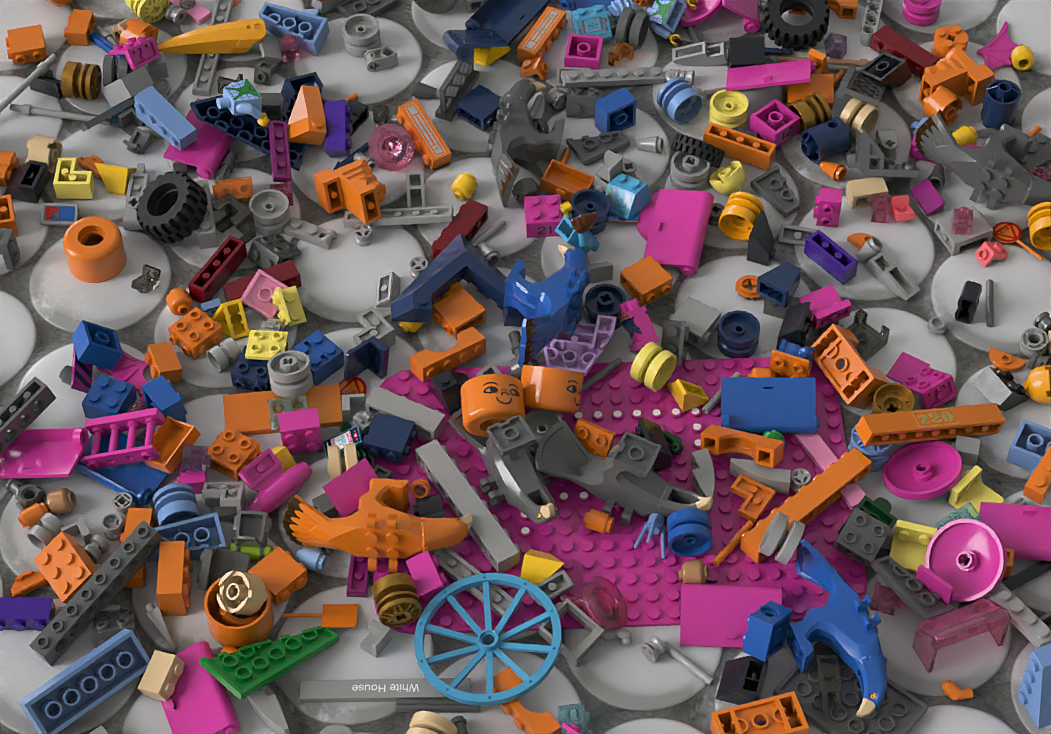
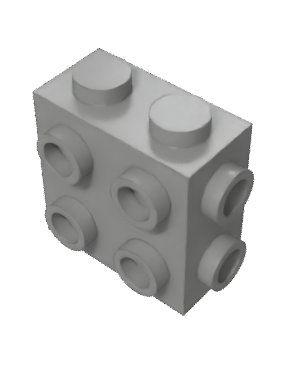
M688 297L679 304L675 314H671L668 320L686 321V327H690L688 343L701 349L705 343L707 344L710 341L714 331H718L721 312L703 304L699 300Z

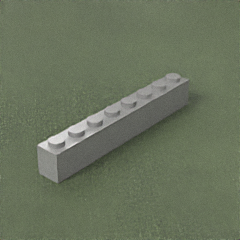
M437 439L417 448L416 461L458 518L468 513L472 515L473 524L468 533L497 573H502L519 564L521 554L519 546L516 543L513 544L508 531L505 528H501L497 516L490 513L487 503L479 498L476 488L470 486L467 476L464 472L461 473L459 471L456 461L448 456L445 446L440 445Z

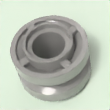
M1040 328L1026 329L1021 335V352L1029 358L1033 356L1035 351L1043 356L1047 351L1048 335Z

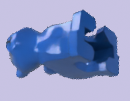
M783 339L778 351L810 361L809 365H811L816 349L809 346L801 347Z

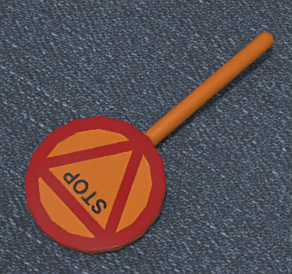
M1000 222L993 227V237L1003 243L1016 242L1038 259H1044L1019 240L1022 232L1018 225L1011 222Z
M358 375L348 382L344 379L339 382L341 400L342 395L366 394L367 392L365 382L358 378Z

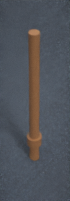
M778 56L777 63L807 60L809 57ZM827 58L828 64L850 66L851 64L856 67H865L871 62L867 61V59L846 60Z

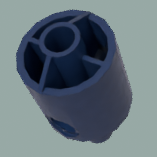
M995 80L987 85L983 108L980 114L984 127L1000 129L1003 124L1009 126L1014 124L1021 98V90L1015 83L1008 80Z
M839 117L808 128L801 133V150L813 163L827 160L852 148L850 142L851 129L848 125L845 126Z

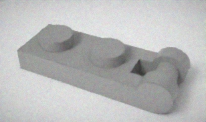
M292 217L284 228V234L324 249H328L331 245V240H334L337 236L336 231L333 229L327 230Z

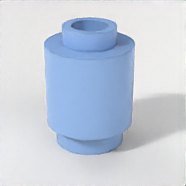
M304 546L297 551L295 560L298 563L304 564L307 569L323 571L327 563V555H324L321 551Z

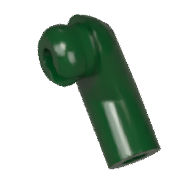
M665 430L663 434L666 441L670 443L671 452L675 455L680 454L683 451L682 439Z

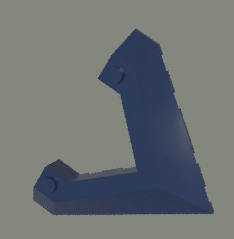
M316 72L285 79L281 93L288 105L280 121H287L288 124L302 85L319 87L321 94L323 84ZM223 95L190 103L197 119L271 157L268 126L263 127L259 125L257 119L249 116L233 115L227 107L219 109L216 99L222 98ZM289 142L291 168L299 171L307 144Z
M461 233L391 303V321L429 323L433 302L439 296L442 297L455 283H459L464 279L467 283L471 282L478 288L477 291L487 299L491 298L497 303V307L503 311L504 326H522L523 319L527 317H524L514 307H504L507 277Z

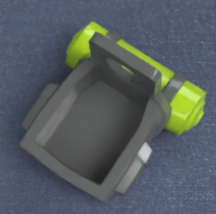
M253 510L238 511L233 525V531L236 532L235 543H230L228 550L248 553L250 561H261L274 550L272 545H267V535L271 531V518H269L267 512Z

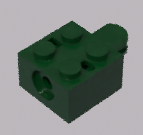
M865 495L856 507L886 524L891 529L898 520L890 514L892 508L890 502L881 497L873 501ZM848 519L845 521V523H844V524L842 525V527L839 529V531H838L839 534L841 533V531H842V529L844 528V526H845L846 522L848 521Z

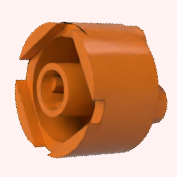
M135 17L126 23L128 27L126 30H122L120 35V43L123 44L127 43L126 40L136 37L137 39L141 36H146V38L154 37L155 42H157L159 29Z
M956 24L936 29L931 54L941 60L957 45L966 52L969 40L967 33Z
M940 85L935 92L924 98L922 102L924 105L923 114L929 118L931 115L940 113L946 126H949L959 116L956 113L959 109L962 111L964 103L951 90Z

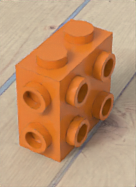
M41 24L7 30L8 37L5 38L7 48L10 47V49H7L8 58L13 60L14 66L43 61L48 58Z
M251 176L218 180L212 186L214 198H218V202L222 201V204L233 203L235 199H240V202L250 201L254 195Z
M651 255L620 271V284L633 298L637 299L641 306L652 303L655 299L672 291L673 278L671 274L666 272L661 267V264L657 260L655 261Z
M462 287L452 292L446 298L437 301L433 305L432 317L437 324L444 328L447 335H451L457 340V333L472 326L477 328L486 322V309L475 300L470 292L468 293Z
M197 307L168 328L170 342L174 346L180 347L186 356H191L194 360L206 354V351L224 339L222 325L218 321L212 320L205 311H201Z
M226 427L223 432L218 434L214 443L206 448L204 452L206 466L239 482L241 477L238 473L261 454L260 444L256 439L249 438L236 429L233 430Z
M279 546L248 570V573L258 575L266 584L270 592L271 601L276 606L286 602L295 591L302 589L308 581L307 568L304 564L296 562L289 551H284Z

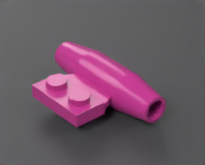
M270 448L266 449L238 473L250 489L258 492L245 510L267 512L268 514L274 512L302 487L313 473L312 469L306 462L302 461L283 472L282 463Z

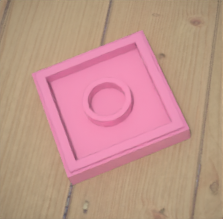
M258 269L240 299L243 304L270 319L278 311V306L275 307L272 301L276 287L280 286L281 290L289 287Z

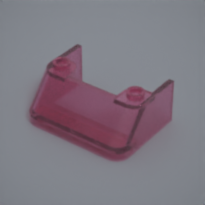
M982 598L971 605L930 620H922L916 629L912 647L927 672L930 673L933 670L937 651L944 647L987 631L991 633L997 645L1002 646L1011 615L1005 607L990 599Z

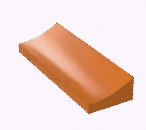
M339 384L312 386L307 393L296 397H281L273 393L272 390L223 395L225 428L236 429L245 436L280 433L278 413L317 408L320 428L338 427L343 423Z

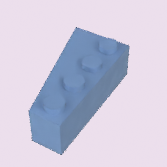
M268 2L264 3L258 14L259 19L265 22L267 31L316 57L330 32L327 18Z
M151 85L134 96L137 118L170 142L172 146L181 151L197 140V129Z
M217 512L154 528L159 532L164 541H185L186 548L190 549V559H200L202 551L210 546L227 549ZM159 548L147 561H159Z
M1051 643L1032 650L1017 694L1020 703L1025 705L1038 729L1051 725Z

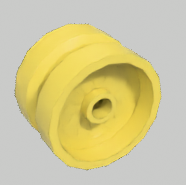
M724 89L716 92L710 100L709 124L713 122L730 129L737 126L745 128L749 107L746 96L736 90L726 91Z
M649 342L637 354L630 370V376L638 383H644L648 389L656 392L671 377L677 363V357L668 350L663 351L662 347L655 342Z

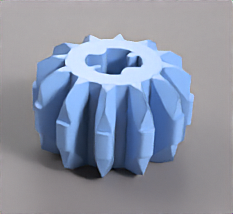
M615 0L608 6V16L615 24L618 23L620 14L625 7L635 9L636 12L637 8L632 0Z

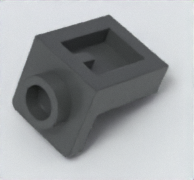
M266 61L258 63L254 67V83L269 86L271 84V75L278 71V64Z

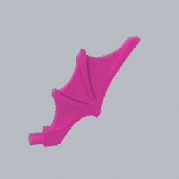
M1006 21L998 35L989 44L977 50V54L983 57L984 64L992 71L1002 66H1012V61H1010L1012 51L1016 47L1023 45H1017L1009 38L1007 33L1009 24Z
M122 350L123 355L112 371L96 366L99 371L109 373L114 379L134 384L135 390L139 391L140 396L138 405L145 406L142 385L147 383L144 378V372L150 367L149 364Z

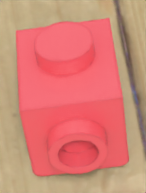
M908 195L891 197V214L896 221L908 222L915 219V212L909 206Z
M984 241L975 253V257L984 267H987L992 260H1005L1009 254L1004 250L1005 247L1001 243Z

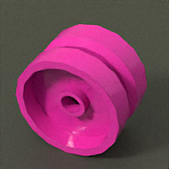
M904 0L902 8L903 17L911 24L917 26L933 24L939 17L942 0Z

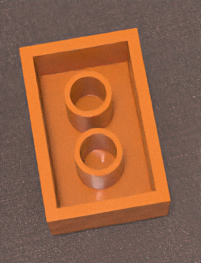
M63 531L33 559L55 593L65 604L74 597L98 570L77 538Z
M185 541L160 542L156 595L162 616L187 615V607H191V595H188V590H192V578L189 577V574L193 572V561L190 560V549L186 548Z

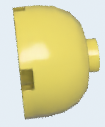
M739 161L729 162L730 166L726 168L722 165L710 175L709 178L711 180L709 182L718 193L730 195L741 191L746 180V174Z

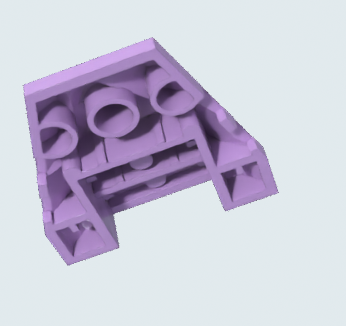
M598 315L596 324L581 322L576 324V322H573L576 325L573 335H570V329L567 328L543 348L546 366L548 368L580 372L586 376L614 335L617 317Z

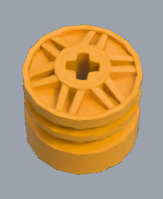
M746 192L732 193L728 197L718 221L720 230L731 239L738 241L749 240V235L760 211H764L762 202L754 195Z
M1043 202L1035 205L1028 211L1029 234L1031 243L1035 248L1051 251V202Z

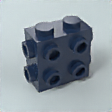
M479 84L458 101L457 116L484 132L497 121V111L501 109L499 107L501 96Z
M245 345L231 373L233 386L254 392L271 391L267 367L269 360L246 359L247 346Z
M377 413L375 420L372 419L370 422L368 435H365L362 445L365 446V454L372 458H381L392 463L403 464L405 458L409 457L411 453L412 441H416L418 430H415L414 421Z

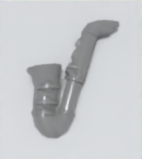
M670 69L664 74L665 81L668 82L675 77H682L692 86L695 72L694 70L680 71V69ZM692 86L704 99L703 106H705L707 94L700 88Z

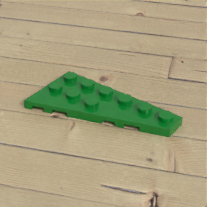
M317 626L302 630L301 634L290 637L289 634L281 636L280 640L273 642L269 639L243 646L238 651L229 654L226 651L218 653V657L210 659L203 657L200 658V665L238 699L242 700L339 642V635L331 628Z

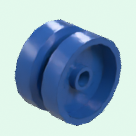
M685 508L670 514L667 518L669 550L683 557H696L709 552L713 546L710 515L703 510L695 508Z

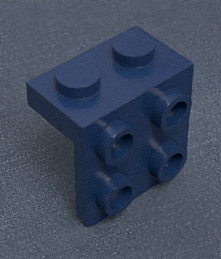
M372 336L362 341L355 348L348 350L345 355L344 380L348 382L366 369L371 370L381 379L387 375L390 348Z

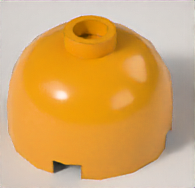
M1051 365L1034 368L1028 374V380L1024 381L1025 393L1029 392L1030 398L1034 402L1051 404Z

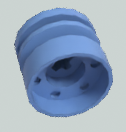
M675 77L666 82L657 95L658 105L678 124H685L695 118L701 111L704 101L702 96L682 77Z
M856 424L852 429L848 452L855 447L871 460L870 473L882 470L883 464L890 457L892 444L864 446L855 429Z
M174 483L166 485L154 494L153 503L159 526L201 516L194 489L190 485Z

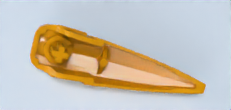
M259 18L237 20L181 34L157 44L159 52L163 51L164 54L247 53L254 43L265 40L266 26L265 22Z

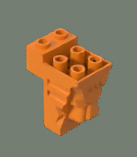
M957 45L945 55V58L939 60L936 65L925 68L918 101L922 104L925 97L930 96L940 85H943L958 97L963 96L973 107L983 102L987 85L994 81L995 74L985 64L978 66Z
M361 158L333 171L328 168L313 174L318 202L325 211L330 214L346 207L366 225L382 218L379 203L385 199L386 187L377 181V177L372 173L373 171L365 158Z

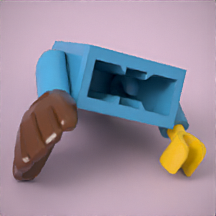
M568 201L562 203L560 209L564 216H562L563 219L555 231L568 244L582 248L585 253H589L590 250L593 252L597 251L600 243L589 230L595 224L598 214L596 212L586 213L573 219L568 214V212L573 210L571 204Z

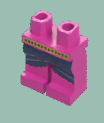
M636 298L618 305L622 313L621 316H618L620 322L623 321V328L628 331L633 342L628 345L631 352L642 349L649 342L656 343L660 341L648 314L645 313L647 311L646 306L640 307Z

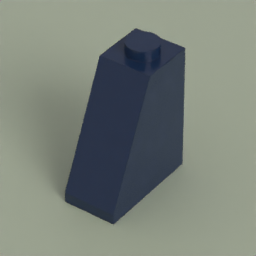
M785 262L762 274L757 279L756 293L786 308L799 286L801 268Z

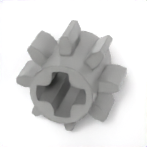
M270 318L267 319V322H262L260 330L282 332L283 325L278 324L279 319Z
M360 411L353 417V427L358 426L362 435H368L370 422L372 419L375 420V417L371 412L367 414L366 411Z

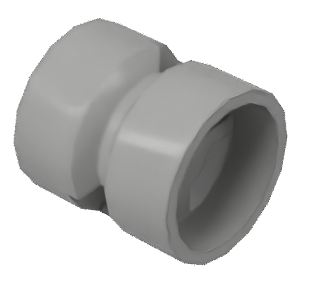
M229 337L220 343V347L216 345L206 351V354L212 366L220 372L227 368L229 363L237 362L241 350L235 340Z
M45 513L38 521V525H34L29 530L27 538L35 547L43 550L61 532L64 524L53 514Z

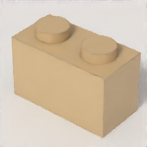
M882 176L847 181L846 196L852 209L887 203L889 191Z
M155 650L138 689L146 697L168 702L175 690L179 676L183 672L185 663L176 655Z

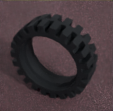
M678 133L675 135L670 148L674 152H684L710 163L711 167L715 168L720 167L725 155L723 150L711 144Z

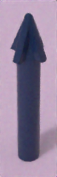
M764 47V53L768 55L788 56L794 54L793 51L781 47V49Z
M366 142L342 162L338 161L333 170L352 163L356 153L362 152L364 154L371 148L370 143Z

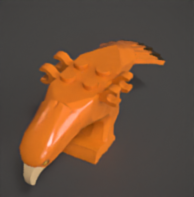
M372 478L369 483V491L359 498V508L354 514L344 518H329L296 494L288 502L283 518V527L290 540L297 545L326 547L341 550L357 557H368V571L377 572L378 558H389V572L397 573L398 558L406 559L426 550L432 552L455 547L463 542L473 524V519L470 513L461 518H420L405 513L409 509L408 480Z

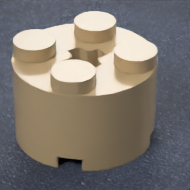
M39 134L35 135L33 139H29L27 142L28 157L25 163L29 160L47 163L49 173H55L58 158H62V143L58 142L60 139Z
M230 571L221 578L218 585L220 587L219 594L217 593L218 604L224 611L251 616L262 607L268 598L264 582L256 574Z

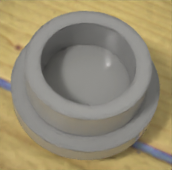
M938 316L931 318L927 324L928 330L933 334H942L947 327L945 320Z

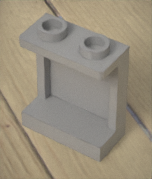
M973 205L937 218L934 232L951 255L954 256L959 254L960 246L983 238L985 241L990 242L993 228L984 219L983 214Z

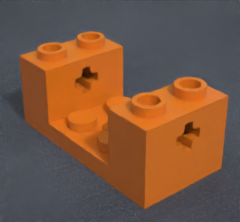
M833 323L811 346L816 349L813 359L847 405L865 410L873 402L876 390L890 382L881 370L868 366L855 349L860 342L850 329ZM845 360V367L840 369V362Z
M795 691L712 712L710 730L712 734H808L809 726ZM760 718L765 720L766 724L759 726L754 721Z

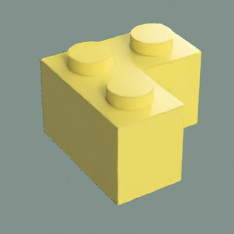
M58 158L53 182L57 199H93L95 183L92 171H79L76 158Z

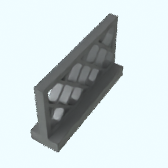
M474 57L466 62L458 59L439 89L440 105L435 111V117L450 122L455 117L458 101L469 94L480 77L479 71L474 70Z
M850 64L841 81L836 97L842 99L844 94L878 106L887 85L855 73L857 67Z

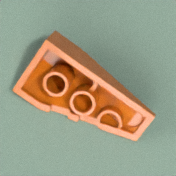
M301 86L287 124L289 142L322 145L326 135V119L319 87Z

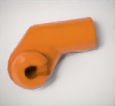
M950 680L942 682V691L950 699L957 701L973 698L972 688L960 689Z

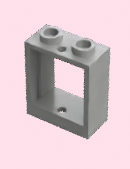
M567 598L563 603L560 601L555 606L559 619L566 613H569L591 632L573 652L563 644L561 645L560 653L574 666H577L604 638L605 630ZM548 619L539 624V635L551 645L553 635L549 631L552 629V623Z

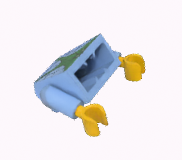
M655 0L653 6L649 7L646 11L650 14L651 27L656 34L666 40L670 39L671 43L678 47L674 40L680 39L682 41L678 34L671 35V33H674L686 5L688 4L691 10H696V5L692 3L699 4L698 0Z
M248 79L236 83L231 82L223 88V97L216 99L219 109L227 107L233 115H252L258 119V124L266 127L270 121L267 114L261 112L262 97Z

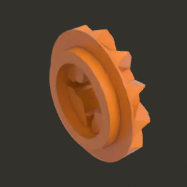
M755 275L740 277L735 287L738 296L742 295L744 299H759L761 295L756 293L758 277ZM749 284L753 289L752 291H750L748 288Z

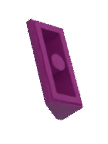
M928 178L910 190V193L927 216L944 210L945 201Z

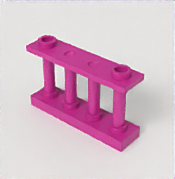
M151 408L86 420L85 428L93 435L91 455L81 457L80 461L89 469L98 470L99 468L161 458V454L153 446L155 427L164 425L166 417L158 408ZM147 428L145 445L135 447L137 430ZM129 431L127 448L117 451L119 433ZM111 434L109 451L99 454L101 436Z

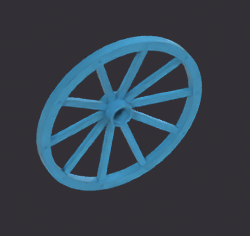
M484 573L469 576L444 588L423 610L414 636L416 659L421 672L429 684L451 700L475 706H492L507 703L535 689L553 669L562 645V629L559 615L550 598L533 583L523 578L503 573ZM489 584L506 585L519 589L495 630H492ZM483 585L485 630L482 631L456 601L453 597L454 595L469 588ZM526 593L533 596L545 608V613L501 634ZM448 601L478 637L431 625L429 622L435 612ZM548 619L551 620L553 628L551 646L504 642ZM426 631L475 644L425 658L424 654ZM501 650L548 653L541 667L529 677ZM478 652L450 685L440 680L429 667V665ZM497 656L524 682L506 691L494 693L493 658ZM483 657H486L487 694H473L457 690L456 688Z

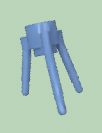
M650 514L648 522H645L634 548H638L647 530L649 532L647 536L648 543L653 535H657L660 532L661 557L664 559L666 557L665 532L667 527L664 525L665 518L661 514Z

